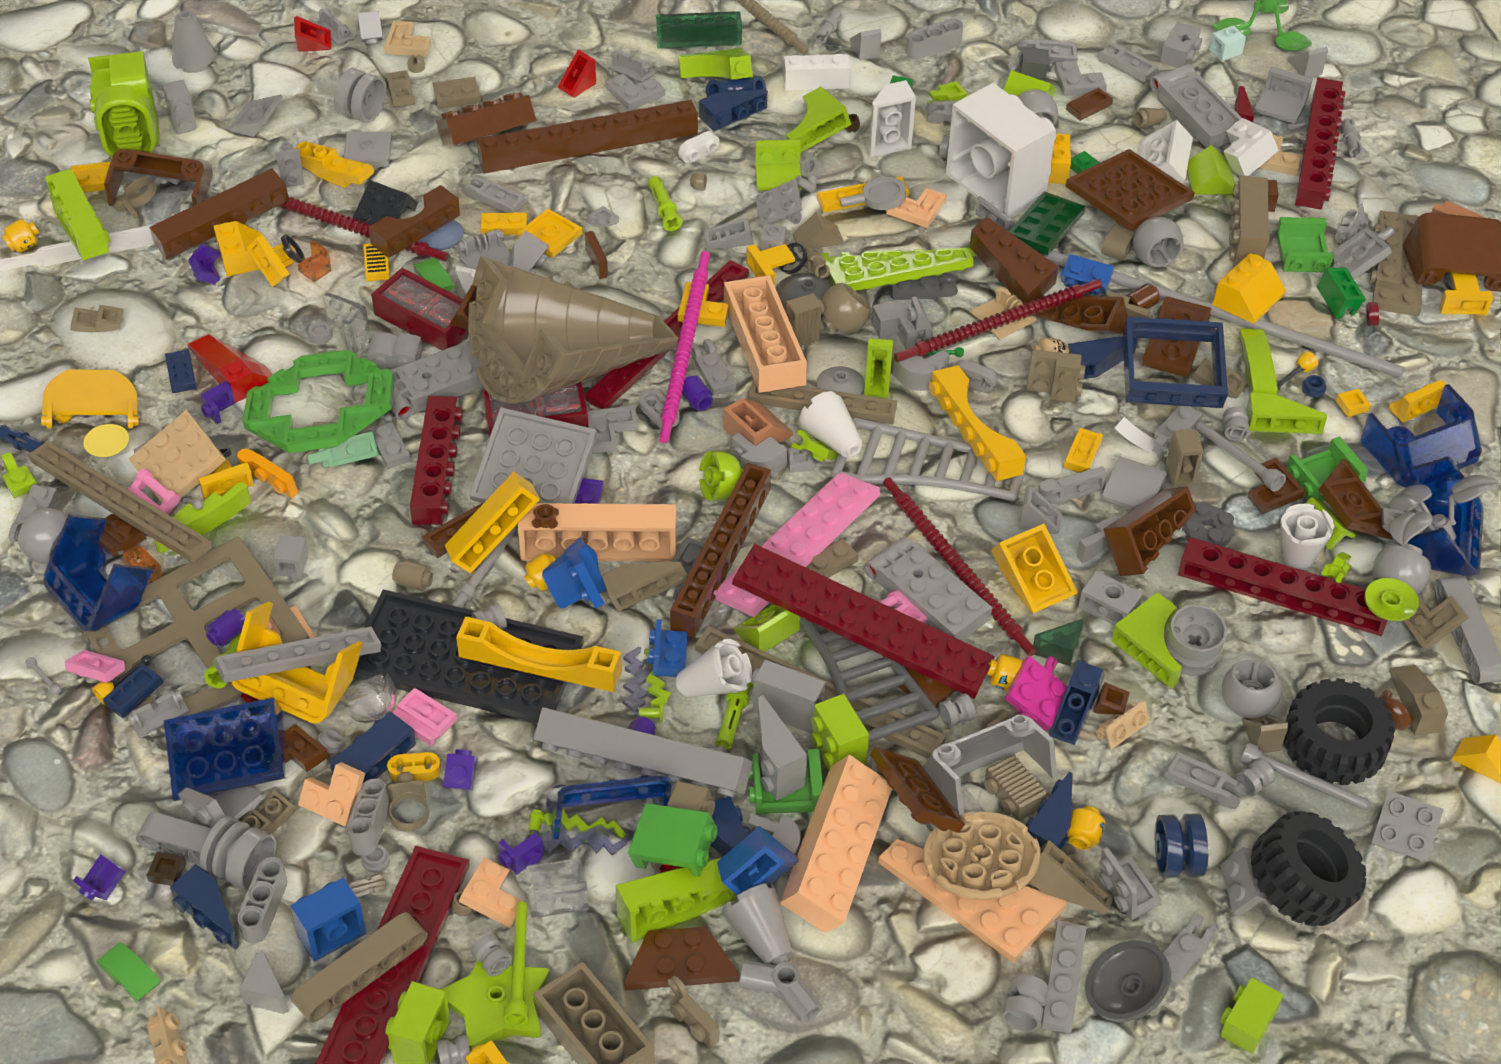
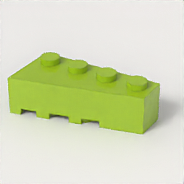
M72 169L45 176L54 213L81 259L86 260L110 252L107 244L111 242L108 231L103 229L100 218L96 217L95 211L90 206Z
M721 858L708 861L706 867H703L700 876H694L689 868L683 867L617 884V917L630 942L634 943L644 939L648 931L668 929L721 907L729 901L737 900V894L722 883L717 864Z

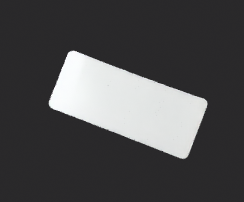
M1123 417L1115 429L1134 445L1148 453L1154 454L1155 452L1152 449L1154 448L1155 439L1142 432Z

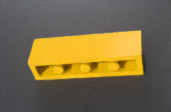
M513 471L445 544L451 561L471 574L540 500L533 484Z

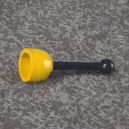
M1309 351L1302 353L1297 359V367L1277 383L1278 391L1284 383L1299 371L1310 372L1318 366L1316 356Z
M144 655L137 665L113 683L102 681L92 688L94 695L105 705L103 699L142 664L150 665L152 663L151 656Z

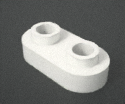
M706 131L685 141L680 146L678 155L685 163H692L715 152L719 145V138L712 131Z

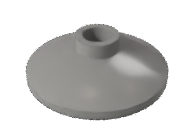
M836 366L824 370L818 376L817 389L862 395L865 389V381L856 370L849 367Z

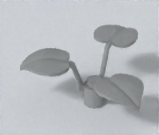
M1472 475L1460 480L1451 489L1453 494L1449 496V518L1443 514L1432 516L1423 501L1432 496L1428 486H1410L1391 499L1389 502L1390 509L1408 512L1419 505L1424 512L1418 511L1415 514L1408 512L1398 516L1390 523V533L1393 539L1400 546L1404 547L1411 538L1428 527L1437 545H1447L1456 538L1452 525L1456 524L1454 520V501L1456 503L1470 501L1500 484L1497 480L1484 475Z

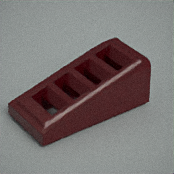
M1240 86L1238 87L1234 111L1241 118L1253 122V109L1245 87Z

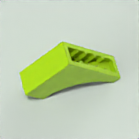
M742 48L678 56L680 78L714 76L732 80L753 77L751 55Z
M820 86L803 96L807 109L806 116L795 129L786 134L787 140H800L801 152L850 126L851 122L847 109Z
M868 338L864 396L888 399L893 340Z
M1157 592L1115 624L1112 642L1172 689L1179 682L1182 666L1170 654L1165 643L1164 634L1170 626L1177 607L1169 599L1164 598Z

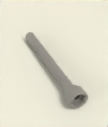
M1203 422L1195 424V429L1260 475L1267 488L1272 491H1278L1284 485L1286 476L1277 469H1267Z
M1250 742L1247 743L1240 760L1241 763L1249 766L1255 760L1262 759L1271 766L1273 771L1363 810L1369 809L1371 804L1368 799L1262 754V750L1258 749L1259 746Z

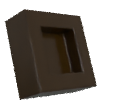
M157 851L146 875L148 882L168 886L174 884L180 878L186 865L185 857Z

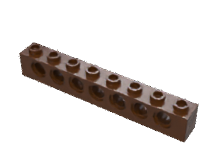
M747 463L670 609L671 630L687 632V635L696 637L716 598L714 591L718 590L724 582L771 490V469Z

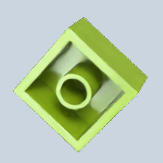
M841 694L815 704L814 714L811 718L813 731L810 734V739L814 748H819L826 768L830 770L832 765L848 755L867 765L869 733L846 696Z
M412 981L408 991H403L398 1002L399 1010L396 1016L391 1017L388 1021L386 1035L389 1038V1050L392 1053L393 1063L432 1064L438 1051L437 1040L444 1038L451 1022L446 991Z

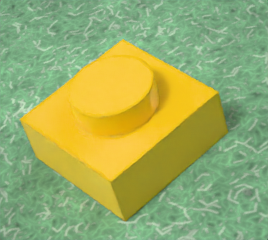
M1359 388L1339 393L1336 397L1337 404L1347 417L1369 412L1371 404Z

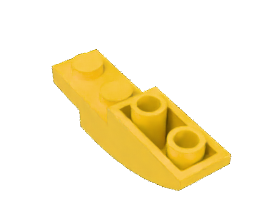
M307 141L300 142L294 148L299 149L301 166L316 176L344 188L348 187L351 183L361 185L374 173L372 165L339 157L337 150Z

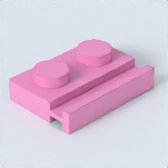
M416 688L392 712L414 729V735L430 746L434 744V740L437 737L440 738L457 721L456 713Z

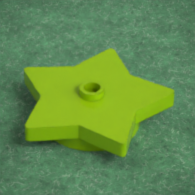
M477 961L469 976L440 989L446 991L448 1007L465 1020L470 1051L476 1046L485 1045L491 1040L506 1039L514 1035L533 1038L541 1037V1028L533 994L543 988L549 980L550 971L548 968L525 967L523 1001H525L529 1010L528 1021L522 1026H511L504 1022V1007L511 1000L512 965H509L501 974L492 977L484 971L483 963Z

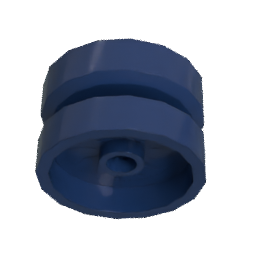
M1199 813L1184 814L1180 822L1176 815L1173 814L1158 815L1155 823L1154 843L1156 863L1160 876L1162 878H1178L1183 870L1188 877H1204L1208 867V838L1202 815Z

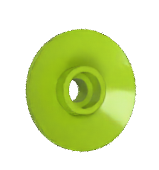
M1377 579L1369 584L1365 592V602L1368 608L1375 615L1385 620H1407L1416 613L1419 606V599L1414 589L1398 579Z

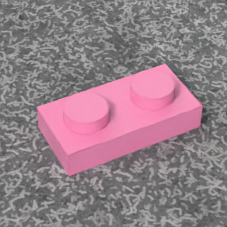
M82 650L65 661L66 671L96 679L100 682H110L125 671L124 661L87 650Z

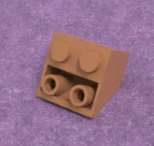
M742 398L724 408L723 429L731 437L739 432L756 446L769 436L778 443L793 436V432L761 403Z

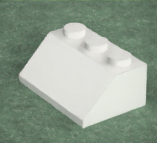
M848 54L784 56L782 59L785 90H814L820 86L824 89L849 88L851 68Z
M906 80L886 84L872 103L870 158L912 148L916 96Z
M1176 120L1142 138L1138 155L1182 183L1186 178L1193 137Z

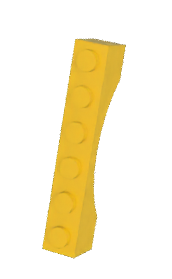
M957 365L932 371V379L929 383L931 395L936 397L942 410L946 411L953 425L957 426L962 433L963 439L970 444L974 454L983 462L986 471L991 473L996 481L1023 475L1026 460L1025 453L1015 440L991 430L973 413L967 399L969 378L960 366Z
M466 616L456 637L458 654L461 658L605 691H615L622 672L621 651L598 646L578 650L545 648L518 639L501 630L492 622Z

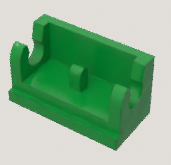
M1346 267L1326 268L1317 285V289L1336 319L1342 318L1349 308H1351L1349 314L1354 316L1362 302L1366 300Z

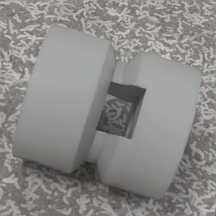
M1028 974L1015 975L1011 978L1007 995L1008 999L1005 1002L1002 1014L1003 1021L1016 1030L1027 1032L1037 1030L1040 1027L1043 1015L1042 1006H1045L1049 988L1042 979Z

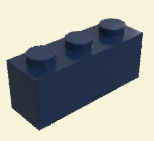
M391 711L388 712L383 718L377 719L373 726L364 734L357 736L344 751L337 753L333 757L332 761L329 762L332 776L335 765L342 762L364 772L363 783L370 779H377L388 769L387 764L390 758L395 755L406 754L416 745L414 729Z

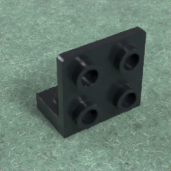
M369 180L353 218L356 221L361 220L362 223L367 222L368 225H373L386 216L400 219L402 212L406 208L415 211L418 202L405 192Z

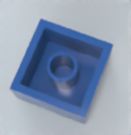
M344 877L336 882L326 884L317 892L309 896H303L296 903L290 905L297 935L314 962L366 935L361 904Z

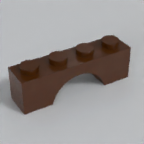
M442 185L434 188L423 195L424 208L419 214L405 219L386 216L369 226L371 245L390 258L459 217V198Z

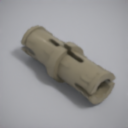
M813 248L806 249L808 268L819 278L827 277L830 269L826 265L824 257L818 254L815 249L813 250Z

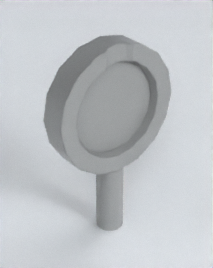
M878 177L872 179L864 186L862 194L840 198V203L842 207L865 202L872 209L890 210L901 205L906 199L905 184L895 177Z

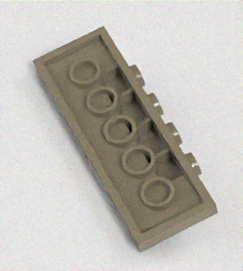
M1381 210L1379 212L1378 224H1375L1373 232L1380 233L1388 226H1391L1395 231V234L1384 241L1390 246L1392 253L1384 258L1383 261L1371 267L1375 268V270L1372 269L1370 283L1374 284L1372 302H1377L1381 311L1420 316L1423 284H1416L1403 249V244L1416 219L1419 217L1417 215Z

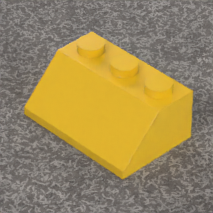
M1249 253L1218 282L1212 305L1255 324L1285 295L1286 289L1270 261L1263 259L1260 255Z

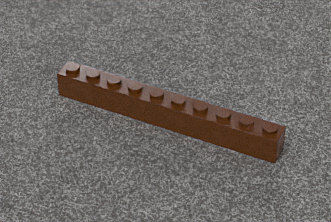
M687 100L477 139L478 159L483 174L694 135L698 134V113L693 101Z

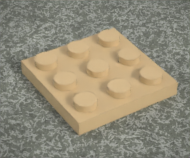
M187 410L128 458L138 472L144 468L149 470L153 474L154 479L169 491L176 492L180 499L199 484V478L209 475L227 460ZM154 492L160 502L163 503V499Z

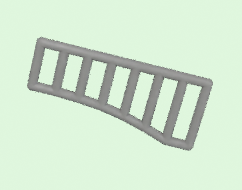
M854 417L852 420L857 430L860 428L872 431L858 472L853 474L842 471L847 457H843L839 453L831 471L832 479L841 472L872 485H883V481L890 477L896 485L941 487L1015 501L1023 480L1028 458L1026 457L1023 475L1012 478L1009 490L994 487L996 480L991 473L987 474L984 485L972 483L970 478L977 456L974 454L969 443ZM881 435L895 436L896 438L883 475H867ZM905 440L920 442L909 475H893ZM929 445L944 448L934 477L919 475ZM954 450L968 453L960 480L945 478Z

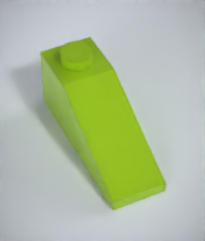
M1250 393L1246 408L1250 431L1323 434L1327 420L1326 413L1277 394Z

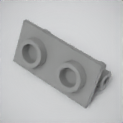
M322 8L319 10L320 21L315 22V24L330 29L331 40L334 43L340 45L355 38V35L349 30L348 26L335 18L329 9Z
M614 50L612 53L614 62L608 66L609 69L624 74L638 82H644L656 73L649 62L636 57L631 60V55L622 50Z
M283 142L280 146V151L276 152L280 178L286 184V187L305 185L299 149H294L290 142Z
M1360 204L1358 210H1350L1346 213L1342 226H1340L1335 235L1337 243L1343 244L1368 225V214L1365 213L1363 204Z
M179 690L175 692L169 691L170 693L156 699V703L152 705L148 703L137 710H131L132 714L128 715V719L139 738L189 712Z

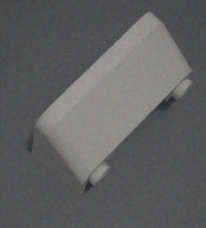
M1016 715L948 744H943L934 750L923 765L924 770L959 816L964 814L959 776L1024 750L1052 778L1057 776L1054 739L1034 720L1025 715Z

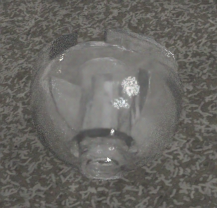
M382 674L358 683L354 686L356 689L354 693L349 695L347 691L340 698L345 711L352 719L367 724L383 718L395 708L397 691L389 674H386L385 679Z

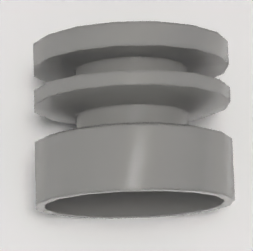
M1187 605L1174 614L1165 643L1172 657L1182 666L1181 674L1199 676L1212 671L1218 662L1221 649L1223 648L1227 627L1224 619L1218 612L1203 605Z
M225 816L214 825L206 837L201 850L200 867L208 874H214L219 879L226 878L230 884L248 891L259 863L267 857L275 856L276 839L272 834L259 828H250L248 823L241 822L233 816Z

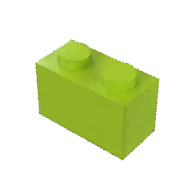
M1251 977L1246 987L1243 985L1239 986L1233 998V1001L1236 1002L1233 1009L1227 1007L1223 1013L1220 1023L1224 1026L1220 1036L1253 1054L1278 1012L1284 994Z

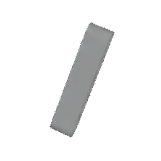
M1464 576L1436 579L1434 591L1438 603L1440 604L1449 596H1452L1469 617V619L1454 629L1452 634L1475 684L1500 682L1501 654Z

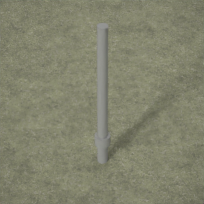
M514 527L481 562L469 581L460 587L457 592V598L452 603V606L462 608L466 602L471 601L476 593V587L518 527Z

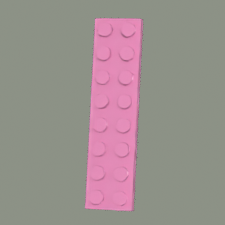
M840 472L761 547L807 567L812 562L814 556L819 555L881 495L880 488ZM736 569L720 585L718 590L714 591V595H716L715 600L755 617L770 602L732 585L733 578L738 571Z

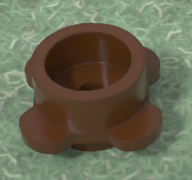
M541 504L533 510L535 518L532 520V526L534 528L554 529L558 526L556 517L559 515V510L549 504Z

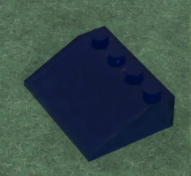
M274 697L164 720L173 801L181 800L178 794L186 787L208 795L286 778L285 731L282 709Z

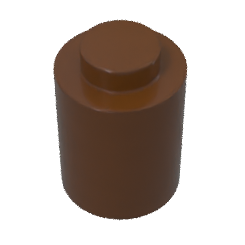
M1149 283L1126 295L1130 297L1129 304L1150 309L1158 304L1160 299L1158 289Z

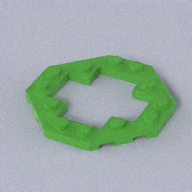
M350 350L300 356L293 361L294 365L286 371L280 369L267 378L268 383L262 387L255 386L248 391L242 422L246 430L288 453L337 447L392 409L394 375L392 371L386 368L384 370L379 369L376 363L364 357L362 359L356 357L355 353ZM345 372L346 386L367 383L365 405L340 408L338 423L293 429L294 422L291 415L271 417L274 396L298 393L301 378Z

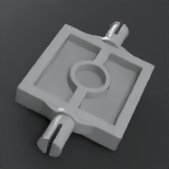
M1388 226L1382 232L1375 233L1367 227L1331 251L1333 253L1332 261L1335 264L1330 268L1346 267L1353 279L1361 276L1392 253L1390 246L1384 241L1395 234L1394 229Z

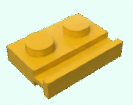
M111 161L71 166L84 193L105 191L104 181Z

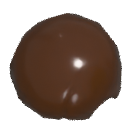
M1385 690L1380 695L1386 703L1385 708L1391 710L1392 720L1395 722V730H1404L1414 722L1406 707L1399 701L1391 698V691Z

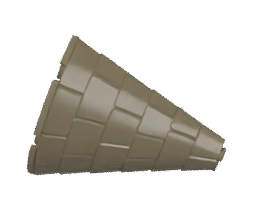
M480 256L472 284L477 286L476 300L469 303V344L471 356L478 358L480 367L476 368V373L481 384L498 401L514 405L523 404L564 387L575 385L591 377H597L613 369L624 367L640 359H646L668 350L674 351L677 348L678 337L657 315Z

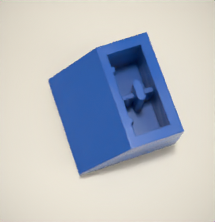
M759 826L723 856L717 864L722 883L739 895L761 884L766 883L769 887L770 884L774 883L799 860L798 857Z

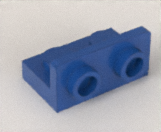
M1069 254L1064 271H1061L1060 274L1061 282L1065 286L1070 287L1075 284L1080 286L1099 279L1102 287L1088 293L1106 295L1114 272V266Z
M656 619V629H650L649 645H654V648H649L648 664H653L652 675L677 677L678 673L686 666L687 632L661 630L662 620Z

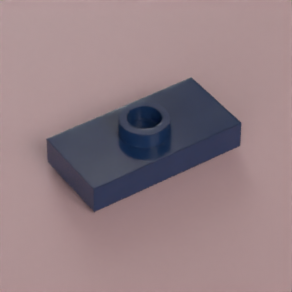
M189 349L165 354L172 393L197 389Z
M142 664L103 699V702L123 719L164 682L161 676L145 664Z

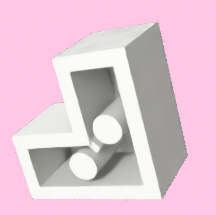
M1241 118L1226 131L1231 146L1224 151V154L1232 172L1249 176L1279 151L1270 130L1244 118Z

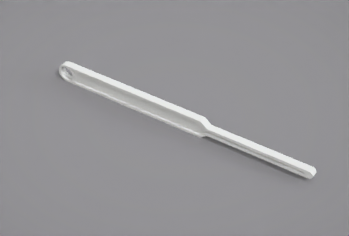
M152 225L108 233L111 242L107 243L110 251L108 253L154 244L149 228ZM69 241L40 247L34 253L0 259V271L34 264L49 266L79 260L81 257L72 242Z

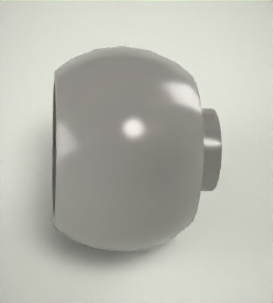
M1033 89L1017 96L1025 107L1040 118H1047L1053 126L1056 124L1058 116L1057 104L1048 93Z
M1165 217L1147 219L1139 225L1133 237V249L1136 256L1144 264L1151 267H1164L1173 263L1179 257L1184 245L1183 234L1179 226Z
M49 507L38 508L24 521L19 531L18 544L21 551L29 559L41 564L55 563L62 557H66L73 549L75 544V527L68 515L62 511Z
M1408 543L1404 547L1388 545L1378 553L1374 560L1373 578L1374 580L1381 578L1401 580L1411 586L1417 594H1420L1430 580V561L1422 555L1423 551Z
M1244 660L1233 665L1225 674L1222 683V695L1226 705L1237 715L1252 719L1260 718L1271 713L1279 704L1282 696V683L1278 673L1267 663L1259 660Z

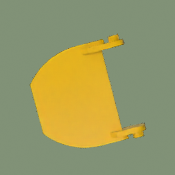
M67 369L55 376L44 390L42 415L46 416H41V425L47 426V429H52L53 415H128V429H133V426H138V416H133L137 415L136 390L124 375L115 370Z

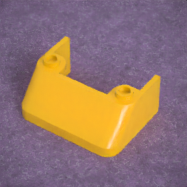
M268 601L247 611L236 653L282 644L281 637L275 631L267 628L273 603ZM357 641L339 651L336 661L328 666L325 675L307 667H301L231 681V683L237 690L310 723H320L329 717L351 684L363 643Z

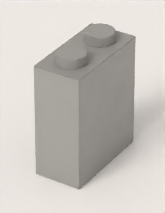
M764 660L761 668H756L751 678V684H754L751 693L753 712L758 714V697L763 695L784 724L812 733L811 718L814 714V705L825 700L826 681Z

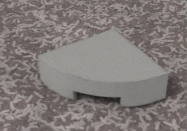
M602 206L587 216V223L597 227H609L619 223V216Z
M787 448L789 472L815 470V464L811 457L800 453L798 449Z

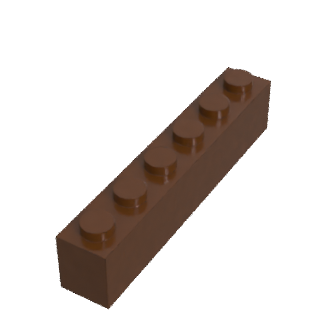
M271 168L150 226L154 244L166 259L178 255L215 237L213 227L215 225L233 221L243 223L289 201L286 184L274 169Z

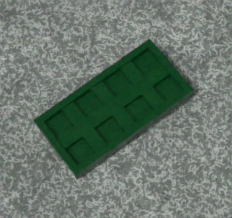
M1044 191L1008 232L1038 253L1049 255L1083 216L1086 206Z

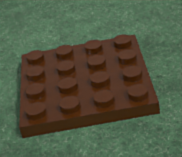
M1130 149L1068 178L1065 185L1076 195L1089 202L1129 231L1138 228L1147 219L1160 217L1193 200L1195 194L1194 191Z

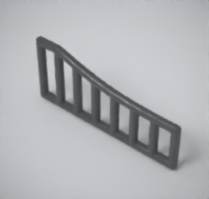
M800 617L799 623L824 660L834 682L837 695L844 694L850 704L856 700L903 684L911 692L910 694L856 712L861 722L917 702L925 710L919 714L867 731L869 733V743L939 717L938 709L903 665L883 656V658L840 671L836 662L872 650L856 644L831 653L827 643L844 637L832 631L820 634L815 628L817 624ZM887 667H891L897 674L896 676L847 692L845 685L846 681Z

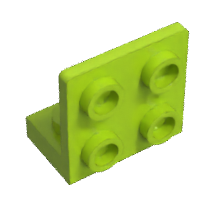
M756 140L755 167L758 191L771 190L794 180L797 176H801L800 140Z

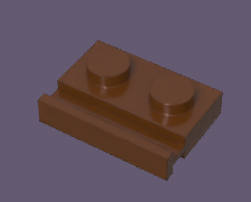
M110 514L104 520L97 523V528L93 530L91 528L87 529L89 537L113 557H116V552L121 549L126 551L146 539L142 531L115 514Z

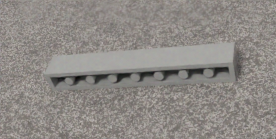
M543 707L533 740L542 743L541 748L557 752L558 748L567 750L566 755L582 759L583 754L591 756L590 761L607 765L609 760L616 762L615 767L623 770L632 771V767L640 768L641 774L657 778V774L660 773L667 775L666 780L677 783V781L683 782V780L691 781L693 785L706 788L709 786L718 788V794L728 797H734V793L745 794L753 764L752 761L744 757Z

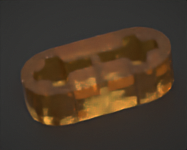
M133 546L122 554L125 568L142 585L147 586L163 577L160 564L142 547Z

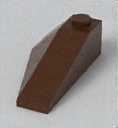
M1082 296L1077 300L1067 301L1065 304L1061 303L1060 306L1050 307L1049 310L1044 309L1043 312L1032 314L1036 317L1099 334H1122L1126 317H1128L1123 297Z

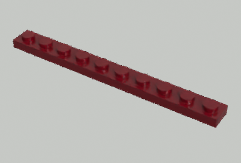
M729 260L706 282V284H709L707 301L721 303L724 300V282L746 279L749 276V269ZM677 308L664 322L675 333L679 342L683 322L678 321L679 308ZM669 350L609 371L585 394V401L599 409L609 408Z

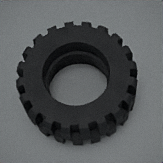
M1337 678L1336 681L1324 679L1320 680L1319 684L1313 682L1307 685L1306 689H1301L1296 694L1285 721L1288 724V729L1284 739V746L1288 749L1289 757L1292 761H1297L1296 766L1303 772L1306 770L1310 775L1324 779L1331 784L1339 782V785H1349L1351 781L1357 784L1364 782L1365 778H1372L1383 767L1395 737L1393 715L1389 708H1385L1386 703L1380 696L1377 698L1374 695L1375 692L1370 688L1364 689L1360 687V683L1355 681L1348 683L1345 682V679ZM1323 722L1343 724L1352 729L1360 739L1356 741L1334 739L1325 734L1317 724Z
M1294 811L1293 813L1284 814L1258 837L1251 853V865L1254 866L1252 867L1253 878L1258 881L1257 887L1260 892L1265 893L1267 896L1266 900L1270 905L1274 904L1279 909V913L1283 916H1290L1291 920L1296 923L1304 922L1307 926H1325L1337 920L1359 901L1366 888V867L1361 863L1363 858L1360 851H1356L1354 848L1355 843L1351 838L1348 839L1343 834L1345 831L1339 826L1335 827L1332 821L1326 817L1320 818L1319 814L1313 812L1306 814L1305 811Z

